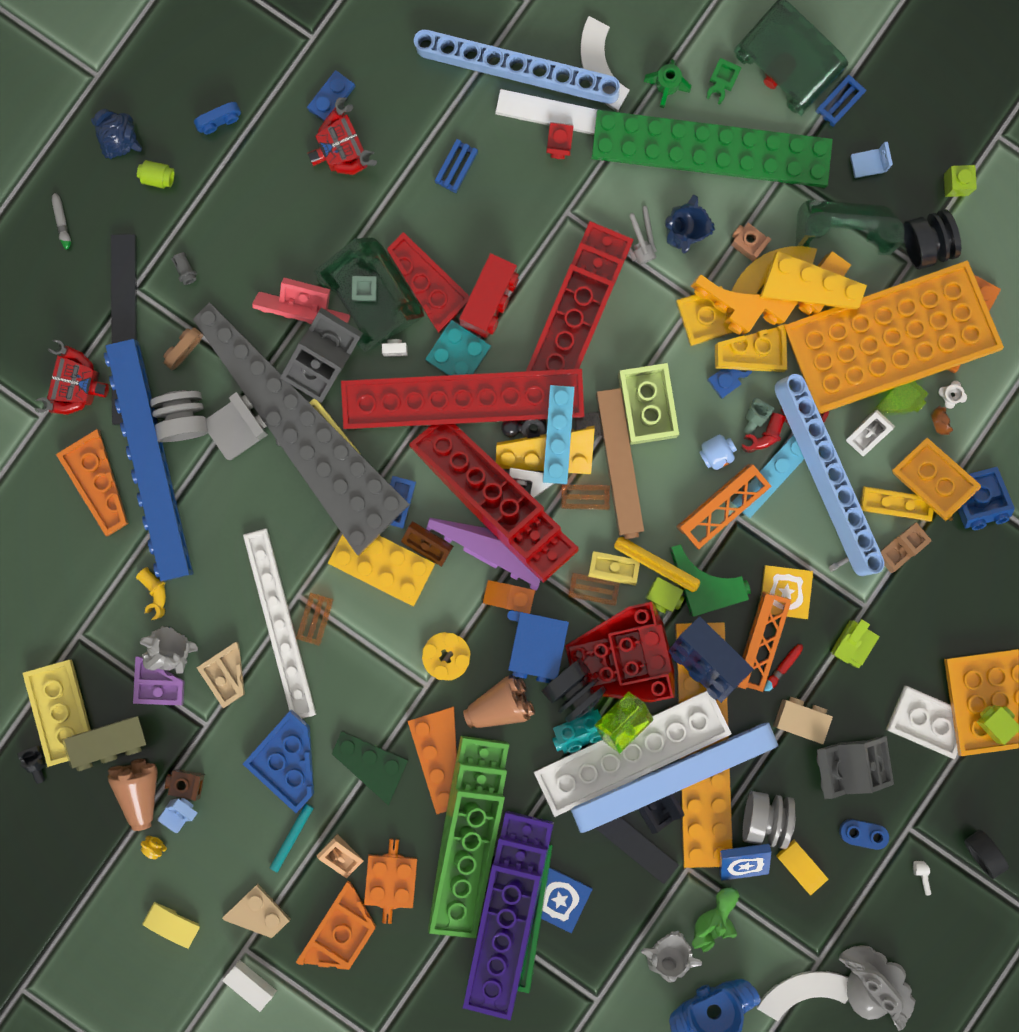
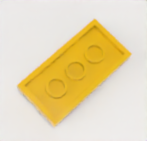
M343 534L328 561V564L413 607L435 566V563L381 536H378L357 556Z

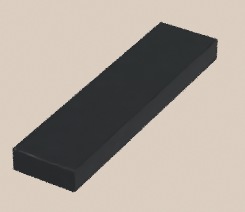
M621 817L595 828L663 884L666 883L679 866L677 862Z

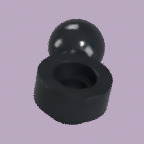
M542 419L524 420L523 423L503 421L501 425V431L507 437H515L518 433H522L524 438L540 437V435L545 434L546 428ZM535 424L538 426V429L531 430L529 426Z

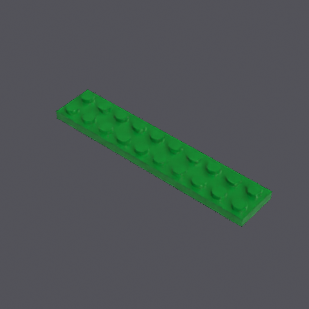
M597 110L591 159L826 188L828 186L833 139Z

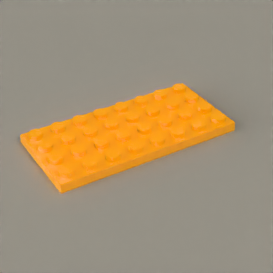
M968 260L862 298L858 309L834 307L784 325L800 372L808 386L819 414L993 354L1004 348Z

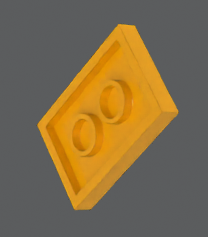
M928 438L920 443L892 470V473L945 521L981 488V485Z

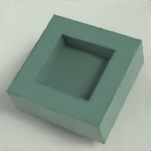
M352 276V301L377 302V277Z

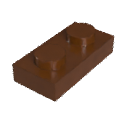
M413 521L401 540L403 544L441 567L454 547Z

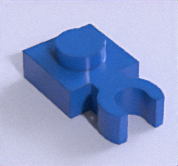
M721 369L707 381L722 399L741 385V382L738 380L739 377L745 378L749 376L752 370L742 372L735 369Z

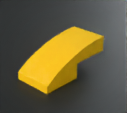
M795 840L789 843L787 849L781 850L776 855L810 896L829 880Z

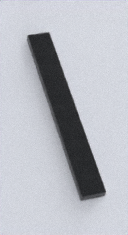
M135 234L111 235L112 344L130 339L137 340V236ZM112 389V425H120L123 419L115 406V399H118L116 390Z

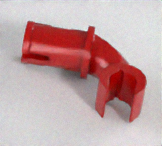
M772 413L766 432L762 433V437L756 438L752 434L745 435L744 439L752 441L753 444L751 446L742 444L741 448L743 451L751 453L755 450L768 448L777 441H780L781 437L779 436L786 417L778 413Z

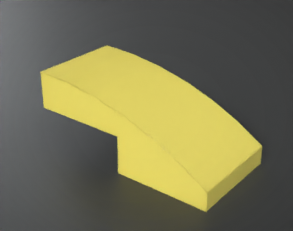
M156 902L153 903L142 923L143 926L187 949L200 928L198 923L177 915L175 910Z

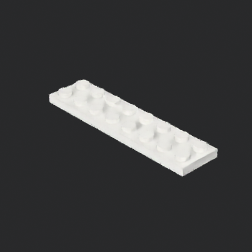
M705 691L535 771L534 774L554 817L583 802L631 782L732 733L716 700Z

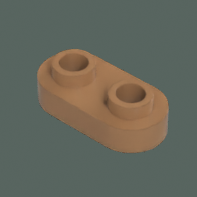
M187 328L180 335V342L175 347H170L164 354V364L171 370L176 369L198 345L203 334L196 328L191 330Z

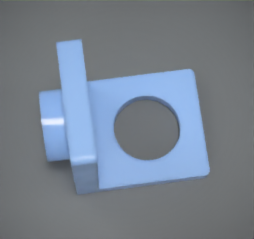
M884 142L879 149L855 153L850 156L855 178L885 173L893 165L888 142Z

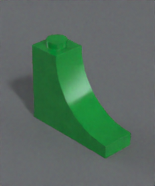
M681 544L669 548L674 565L701 582L695 592L682 587L691 617L749 600L748 594H751L748 581H743L742 576L735 578L711 576L699 570L688 559Z

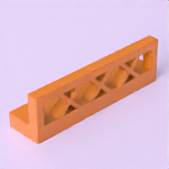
M748 464L676 527L682 534L688 537L697 549H700L772 486L753 464ZM756 476L763 486L757 492H747L748 481ZM734 493L743 494L742 505L738 508H729L730 497ZM725 502V507H719ZM716 509L725 510L724 520L720 524L711 523V513ZM729 510H733L734 512L728 516ZM707 517V523H702V521ZM697 525H705L706 536L698 542L690 531ZM710 526H716L712 531H710Z
M763 591L742 656L753 669H759L762 677L759 685L749 682L750 673L738 687L743 689L748 687L763 692L790 608L791 599ZM774 600L783 602L782 612L773 617L771 609ZM778 618H780V619H779V622H778V625H777V623L775 622V620L778 619ZM773 622L776 628L775 635L765 639L763 634L766 625ZM771 641H773V642H772V645H771V648H770L769 645H768V643L771 642ZM765 645L769 651L768 657L758 663L756 656L759 647ZM765 664L764 670L760 667Z

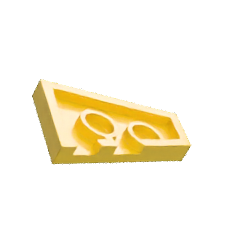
M786 324L718 342L715 345V368L785 372L787 370V341L784 325Z

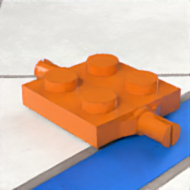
M389 839V849L386 854H368L364 905L383 908L382 923L386 924L387 914V922L392 924L393 909L413 908L417 858L404 857L398 854L399 839H395L394 848V840Z

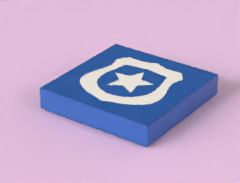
M770 844L721 850L719 869L721 881L769 874L771 860Z
M550 867L542 919L572 933L590 896L592 887Z

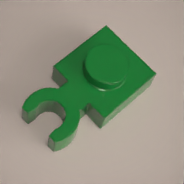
M720 58L709 81L715 85L709 88L706 98L709 99L712 93H718L720 96L718 104H721L725 98L724 89L732 90L742 67Z

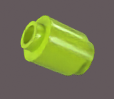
M145 160L143 164H139L137 178H140L141 184L163 189L171 187L173 184L175 171L173 168H169V165Z

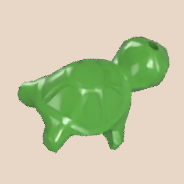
M729 887L719 890L716 895L717 907L707 911L697 919L694 928V939L692 941L694 949L701 947L703 952H708L715 944L714 939L720 936L723 939L727 937H732L733 939L737 936L735 927L728 917L738 902L739 893L737 889Z

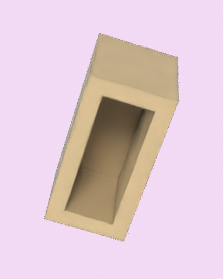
M790 697L789 701L782 699L773 727L824 744L833 718L826 714L827 709L813 705L812 709L804 707V701Z

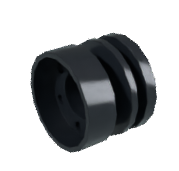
M947 209L940 210L937 214L930 213L927 220L924 217H917L904 222L903 240L912 265L916 269L920 270L933 266L937 259L940 262H946L948 259H956L961 255L962 247L959 229L954 217Z
M580 658L542 690V693L551 703L561 698L563 699L564 703L558 710L560 714L568 707L573 711L564 718L568 723L586 714L600 701L603 694L607 691L604 686L596 692L591 689L599 681L597 678L588 683L585 682L584 678L588 675L590 669Z

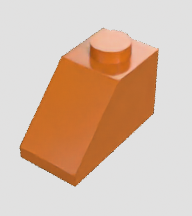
M488 580L483 604L530 614L535 590Z

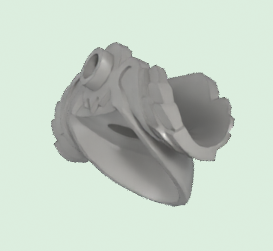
M853 946L843 951L839 956V960L852 971L847 981V997L853 1010L868 1020L879 1019L889 1013L898 1031L903 1030L907 1020L911 1017V1013L914 1011L916 1002L911 995L912 989L904 982L906 973L903 967L897 963H887L886 957L880 952H875L870 946Z

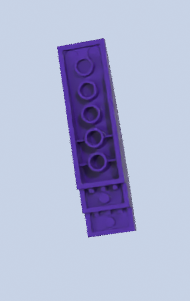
M510 811L505 812L501 836L498 840L496 855L489 878L463 1004L464 1009L507 1020L512 1018L554 826L552 821Z

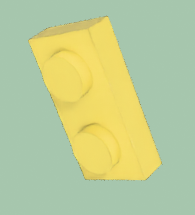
M593 551L588 577L636 586L640 563L631 558Z

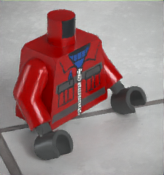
M343 97L336 100L335 108L318 129V134L315 137L320 147L307 154L313 166L327 161L331 171L355 175L365 169L367 165L375 166L377 160H369L370 155L374 154V152L363 149L348 115L344 116V112L353 110V105L344 107V102L348 98Z
M51 340L58 343L59 347L56 351L48 348V351L52 354L61 353L62 356L57 355L47 398L41 397L35 400L42 401L44 408H36L35 411L42 413L49 410L50 413L69 415L83 410L85 405H92L94 395L106 398L109 384L98 382L99 372L94 370V364L82 352L69 346L64 347L60 340Z

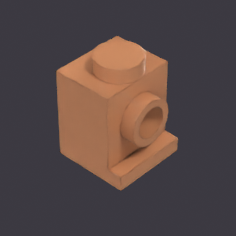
M747 223L745 227L740 225L733 233L732 237L735 240L731 246L754 262L769 244L771 238L766 237L750 223ZM746 237H752L754 239V242H748Z

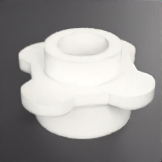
M953 381L951 385L941 387L938 391L945 401V407L948 409H952L955 404L959 402L964 403L967 400V395L958 381Z

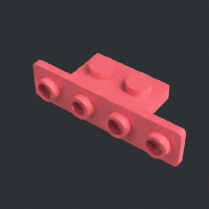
M283 278L281 282L280 297L258 292L252 303V308L262 312L281 315L289 319H297L312 324L321 308L346 323H349L350 320L349 314L328 309L330 289L288 278Z

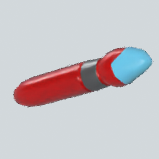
M802 644L796 645L777 667L773 675L768 677L764 691H770L777 686L778 681L801 654Z

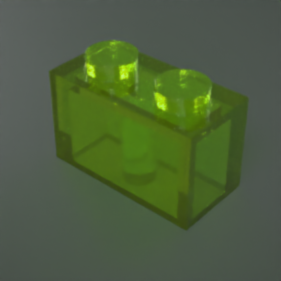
M628 692L594 726L603 741L620 754L654 719L646 704Z

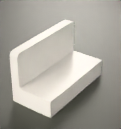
M241 960L236 963L223 979L225 984L259 1012H261L277 991Z

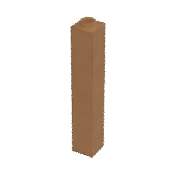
M621 388L599 391L596 393V400L618 535H624L625 539L638 538L639 533L644 531Z

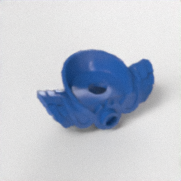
M744 979L726 981L716 987H710L708 984L703 985L696 990L697 994L694 998L683 1002L671 1013L669 1019L671 1032H741L744 1014L760 1004V995L756 988ZM713 1004L718 1005L721 1008V1014L714 1018L708 1017V1007Z

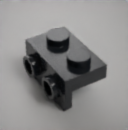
M673 794L638 809L652 834L658 833L674 820L685 816L680 803Z

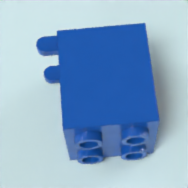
M513 610L509 611L507 614L508 619L518 622L509 671H513L512 676L527 679L529 674L537 676L536 680L539 682L551 683L552 679L554 680L559 673L569 622Z

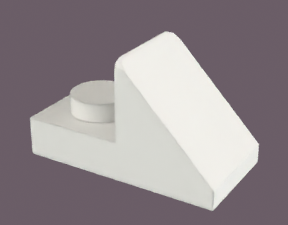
M510 468L509 475L521 486H527V482L532 483L530 495L533 498H536L554 485V483H543L544 473Z

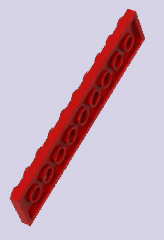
M582 369L341 381L343 429L548 419L550 385L574 387L572 418L584 417Z

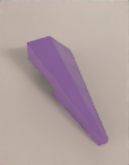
M429 518L426 530L430 531L432 529L445 536V541L449 543L452 540L464 546L463 551L495 569L499 566L511 573V578L515 580L521 578L531 584V589L537 591L540 579L488 528Z

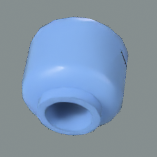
M719 434L704 442L699 453L708 468L712 467L714 470H719L734 461L735 456L733 452L737 451L731 438L726 440L723 435Z

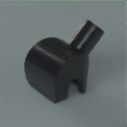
M35 746L17 753L22 763L20 766L28 773H32L36 784L45 781L41 770L46 765L43 749L40 746Z

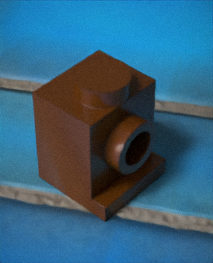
M175 769L172 771V775H167L165 789H169L168 795L196 801L200 799L205 774ZM179 781L185 782L186 788L184 790L178 787Z

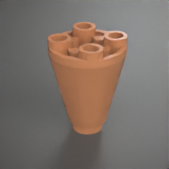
M509 675L471 703L468 709L463 711L467 725L470 728H483L528 721L530 716L535 714V710L531 701H527L524 693L527 689L523 679H516L514 676Z
M145 759L133 760L131 765L124 767H110L108 769L109 775L107 776L108 782L128 824L132 827L133 831L150 828L154 814L157 767L155 764L146 763Z

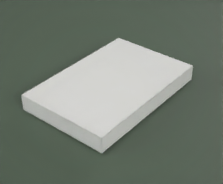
M904 685L886 730L955 759L958 749L951 705Z

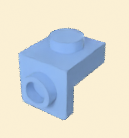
M184 798L180 800L172 799L158 817V821L174 833H178L185 822L194 819L197 812L192 809L194 805Z

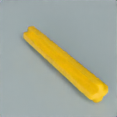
M619 537L614 544L616 550L691 592H695L699 588L701 583L699 579L624 537Z

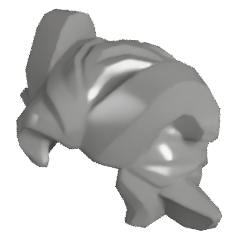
M161 626L160 629L152 631L151 636L143 637L140 641L141 645L147 647V652L142 654L143 665L148 670L159 668L170 671L175 669L176 673H183L188 653L198 651V647L194 642L188 641L185 635L177 633L172 627L168 628V626Z
M679 931L671 932L670 935L668 934L661 938L652 948L641 950L642 954L647 957L649 969L660 974L667 982H675L677 978H682L690 968L702 965L701 960L692 957L691 947L686 942L684 935L679 933Z

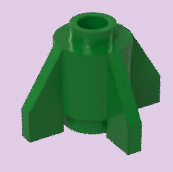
M671 59L670 64L664 65L659 71L646 74L644 79L646 83L656 84L658 91L663 94L660 103L661 108L665 107L668 95L675 93L677 90L690 93L692 86L682 77V72L675 65L676 60Z

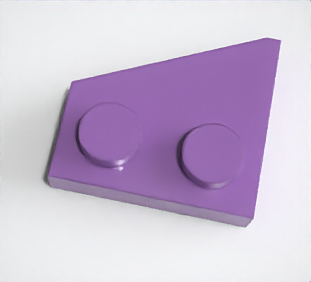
M136 656L133 704L183 705L185 681L159 668L156 670L146 669L143 665V657Z

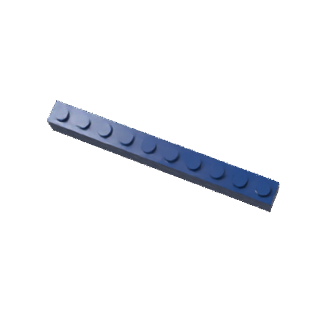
M130 339L105 345L107 352L104 353V359L112 372L109 380L112 389L116 390L118 399H115V406L123 419L120 427L123 436H127L129 446H126V453L134 466L131 474L134 483H138L140 493H137V500L139 506L144 509L145 516L142 517L144 528L146 531L149 530L150 534L148 547L156 560V563L153 564L155 575L160 577V581L193 575L163 442L157 441L155 425L158 421L152 414L155 408H152L150 403L152 395L140 344L137 340Z

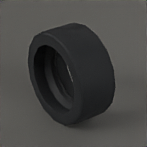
M978 830L965 839L964 843L970 854L991 879H995L1009 869L1003 854L984 831Z

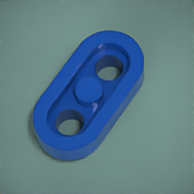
M230 102L200 115L194 120V124L198 132L210 134L216 131L218 126L236 122L239 119L238 116L241 114V110L236 102Z
M848 819L839 828L842 840L851 845L879 850L884 848L889 842L888 831L879 824ZM852 828L857 830V834L854 837H851L849 834ZM880 833L881 839L875 842L873 839L874 835Z

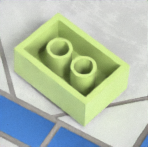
M668 363L620 370L618 380L622 393L630 445L677 438L679 436Z

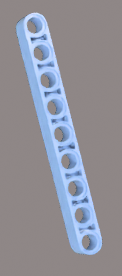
M420 30L414 36V44L418 54L426 59L606 104L614 103L619 98V81L610 75L430 30ZM425 40L431 41L429 47H420L421 42ZM446 46L454 47V50L449 54L442 52ZM473 51L477 53L474 59H467L465 57L468 52ZM493 57L500 59L496 65H491L488 61ZM515 63L523 65L522 69L518 71L512 70L511 66ZM539 68L546 71L541 77L534 75V72ZM565 74L569 79L566 82H559L557 77ZM583 80H589L592 82V85L589 88H583L580 86V83ZM612 86L615 88V91L611 94H606L603 88Z
M799 374L787 376L775 384L776 396L851 566L859 576L880 573L884 568L883 556L804 378Z
M769 722L760 724L573 807L571 812L580 833L587 832L772 750L778 746L777 740Z

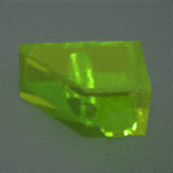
M913 381L891 389L872 412L878 410L884 416L906 415L913 411L917 413L926 404L924 398L929 393Z

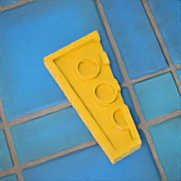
M777 251L760 298L858 309L867 285Z
M594 426L575 431L574 429L571 430L568 473L591 474ZM547 434L534 438L525 437L497 442L496 463L502 469L515 468L544 471Z

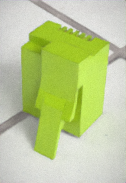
M861 619L859 623L850 620L831 653L843 662L851 664L855 668H860L880 636L868 630L870 624Z

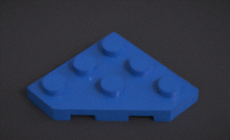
M290 710L247 758L243 765L295 813L313 796L314 784L310 726L293 710Z

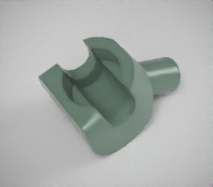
M754 398L746 414V419L749 422L744 432L746 434H753L757 426L762 427L774 411V407L758 398Z

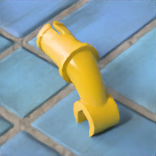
M145 567L136 576V579L154 597L153 603L146 606L145 613H150L155 608L156 615L151 620L160 619L165 614V582L160 581L148 567Z

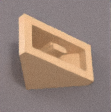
M338 834L317 855L320 861L345 878H348L363 862V859Z

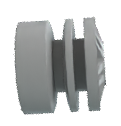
M173 391L150 400L152 408H160L152 412L153 417L165 418V421L155 425L158 442L183 441L208 434L206 417L194 416V413L204 408L202 403H195L202 399L201 392Z
M751 791L744 812L743 841L761 845L765 835H767L770 847H774L778 842L779 848L787 849L795 828L794 798L786 797L783 801L782 796L776 795L772 805H770L767 793Z

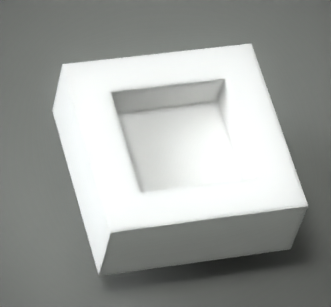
M400 339L387 340V343L382 344V354L384 357L408 356L407 344L402 343Z

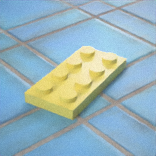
M72 659L23 673L47 767L68 761L62 739L91 730Z

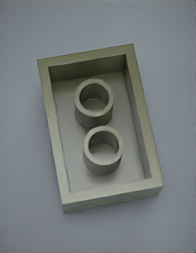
M138 716L62 739L71 768L76 767L77 771L93 767L92 762L101 760V763L116 760V754L125 752L127 756L141 752V746L146 745Z

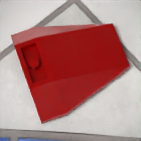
M653 601L629 606L565 645L569 665L571 666L580 658L590 669V672L584 678L585 682L588 683L597 678L599 681L591 689L596 692L604 686L607 690L603 694L604 697L643 702H655L675 697L672 658L669 652L664 624Z

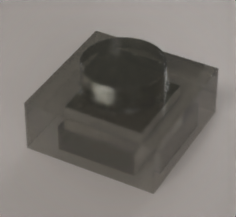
M599 412L585 413L584 417L575 418L576 430L594 426V437L602 436Z

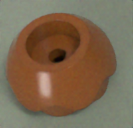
M938 406L931 413L936 432L941 435H950L953 428L950 426V418L946 414V407Z

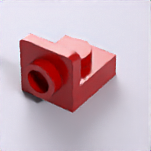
M550 122L546 153H551V158L565 159V155L570 156L574 125Z

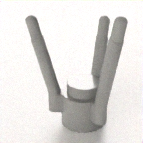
M643 206V214L648 242L643 239L634 213L630 214L639 244L634 246L635 251L630 248L628 253L632 261L637 260L639 265L655 259V252H657L653 241L647 206Z

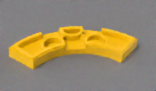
M790 246L770 251L756 259L742 272L731 292L757 294L759 289L765 284L777 251L813 264L817 249L804 246Z

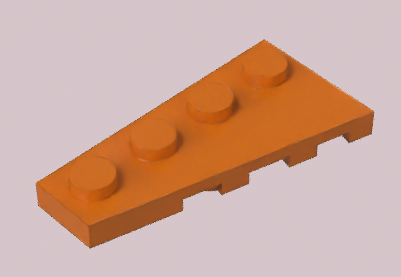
M454 706L408 721L436 815L447 811L457 757Z

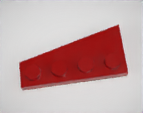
M403 232L387 248V251L439 334L466 306L470 296Z

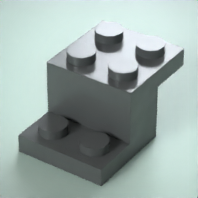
M321 308L309 330L299 342L280 379L322 403L363 332Z
M887 736L876 737L867 741L840 742L817 750V764L820 767L821 789L824 792V799H833L844 794L873 793L894 785Z

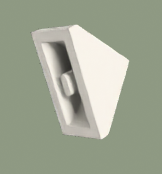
M876 410L866 417L846 441L864 457L894 429L895 425Z

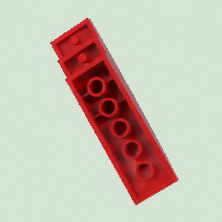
M589 221L526 371L580 368L634 239Z
M431 425L409 443L411 449L462 503L543 583L578 552V546L544 512V507L457 425Z

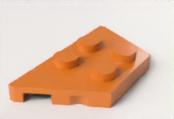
M346 882L297 959V964H312L327 968L331 966L346 970L351 968L376 928L373 919L351 882Z

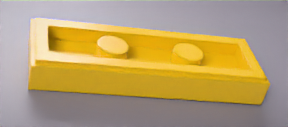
M862 487L860 498L862 511L928 522L932 521L933 509L916 494Z

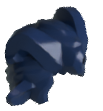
M102 109L91 119L92 124L96 127V136L105 158L112 159L116 156L126 155L131 149L141 152L142 147L136 140L134 124H132L133 118L129 114H117L108 109Z
M692 195L687 204L673 207L671 215L665 221L667 243L678 249L682 248L683 254L689 250L690 244L699 242L705 237L712 235L715 230V224L711 221L706 210L698 206V196Z

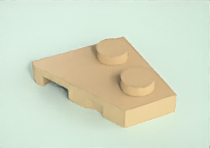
M238 642L233 643L197 667L222 708L227 707L245 695Z
M259 884L222 918L224 921L270 938L274 937L291 920Z

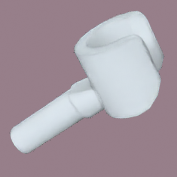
M914 861V875H921L925 895H931L928 881L930 868L924 861Z

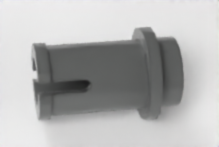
M182 252L171 258L178 271L180 282L188 285L197 280V273L192 270L186 253Z

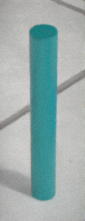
M305 803L269 868L271 870L279 871L314 809L311 805Z

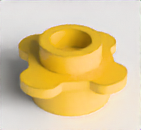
M146 836V840L141 842V852L150 859L161 857L162 851L165 852L167 850V847L157 837Z

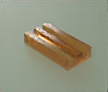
M562 484L561 509L610 510V485ZM566 490L605 491V494H566ZM566 499L604 500V505L566 504Z
M572 573L568 597L616 606L620 583ZM576 579L614 586V589L608 590L577 584ZM574 589L612 595V600L574 593Z
M314 593L309 594L296 639L318 646L321 645L334 599ZM314 599H317L318 603L316 606V610L312 619L308 636L306 637L303 636L307 625ZM323 602H327L317 638L312 639Z

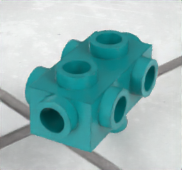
M593 707L582 717L554 727L553 730L556 737L552 738L557 751L562 750L564 754L567 752L573 753L580 750L586 744L597 743L603 740L605 736L609 735L608 730H611V726L607 717H601L598 709L594 710Z

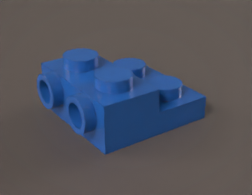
M998 467L969 474L981 485V488L958 509L964 528L972 527V530H979L984 528L988 522L995 521L996 524L1007 522L1015 508Z

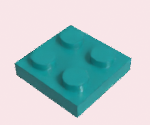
M451 320L425 361L446 375L474 374L491 349V345Z

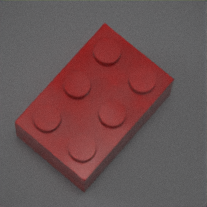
M490 253L459 318L460 326L487 339L489 333L494 334L499 323L497 316L499 312L504 313L508 305L509 291L514 292L518 284L519 274L517 273V265Z

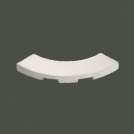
M590 16L585 23L581 39L582 68L613 76L607 65L604 51L605 40L610 27ZM619 83L620 94L618 100L614 103L606 104L616 112H619L629 93V89ZM606 86L603 88V91L606 94H611L615 91V88Z
M807 971L792 975L790 978L774 985L761 998V1002L756 1008L779 1021L790 1007L809 998L825 997L845 1004L848 1000V977L830 971Z

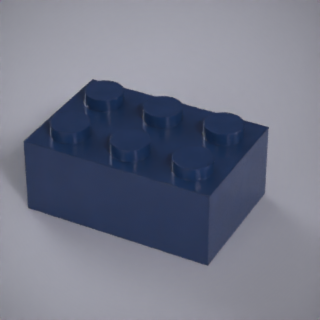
M700 616L678 637L669 649L673 660L683 665L689 671L692 679L700 682L707 689V693L713 699H718L721 703L754 670Z

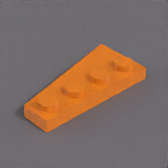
M96 429L56 454L105 536H110L126 526L128 520L100 430Z

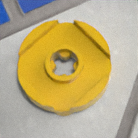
M438 633L432 636L423 648V665L426 671L438 680L449 681L456 679L466 671L469 665V646L462 637L454 633ZM445 649L447 652L451 651L453 653V656L450 657V663L440 660L439 657L442 656V650Z

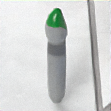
M54 193L52 195V205L59 231V240L64 249L67 250L70 247L71 238L68 234L61 199L57 193Z

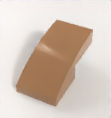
M917 522L880 550L884 559V566L890 573L895 572L932 541Z

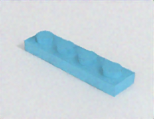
M550 385L543 483L567 484L574 387Z
M794 434L759 471L772 487L742 512L748 518L754 515L804 460ZM756 476L748 483L747 492H757L763 486ZM738 494L731 502L737 508L742 505L743 494Z

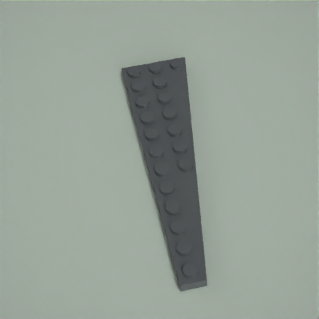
M209 302L193 318V321L250 400L352 549L359 556L410 504L291 384L280 379L281 374Z

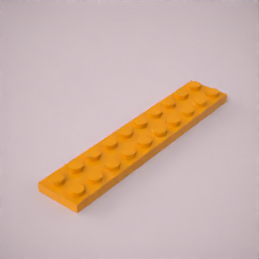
M725 622L707 623L725 640ZM692 623L675 624L676 640ZM677 663L679 704L707 691V689L700 682L692 679L689 671L683 665ZM727 698L722 703L717 699L716 702L728 725ZM727 736V737H725V738H723V739H720V740H718V741H716V742H714V743H712V744H710V745H708V746H705V747H703V748H701V749H699V750H697V751H695V752H693V753H690V754H688V755H686V756L680 758V760L683 759V758H685V757H687V756H690V755H692V754H694V753H696V752H699V751H701V750H703V749H706V748H708V747H710V746H712V745H715V744H717V743H719V742H721V741H724V740L728 739L729 736ZM730 768L681 790V808L685 814L682 817L684 868L720 867V851L732 849Z

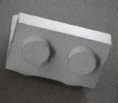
M237 392L229 397L230 403L206 419L208 434L227 460H233L268 435L264 429L267 425L261 416H255L251 411L253 405L246 395L241 396Z

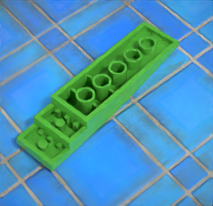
M467 736L460 737L437 866L428 929L429 934L476 938L505 799L502 794L507 774L505 769L509 749L507 742Z

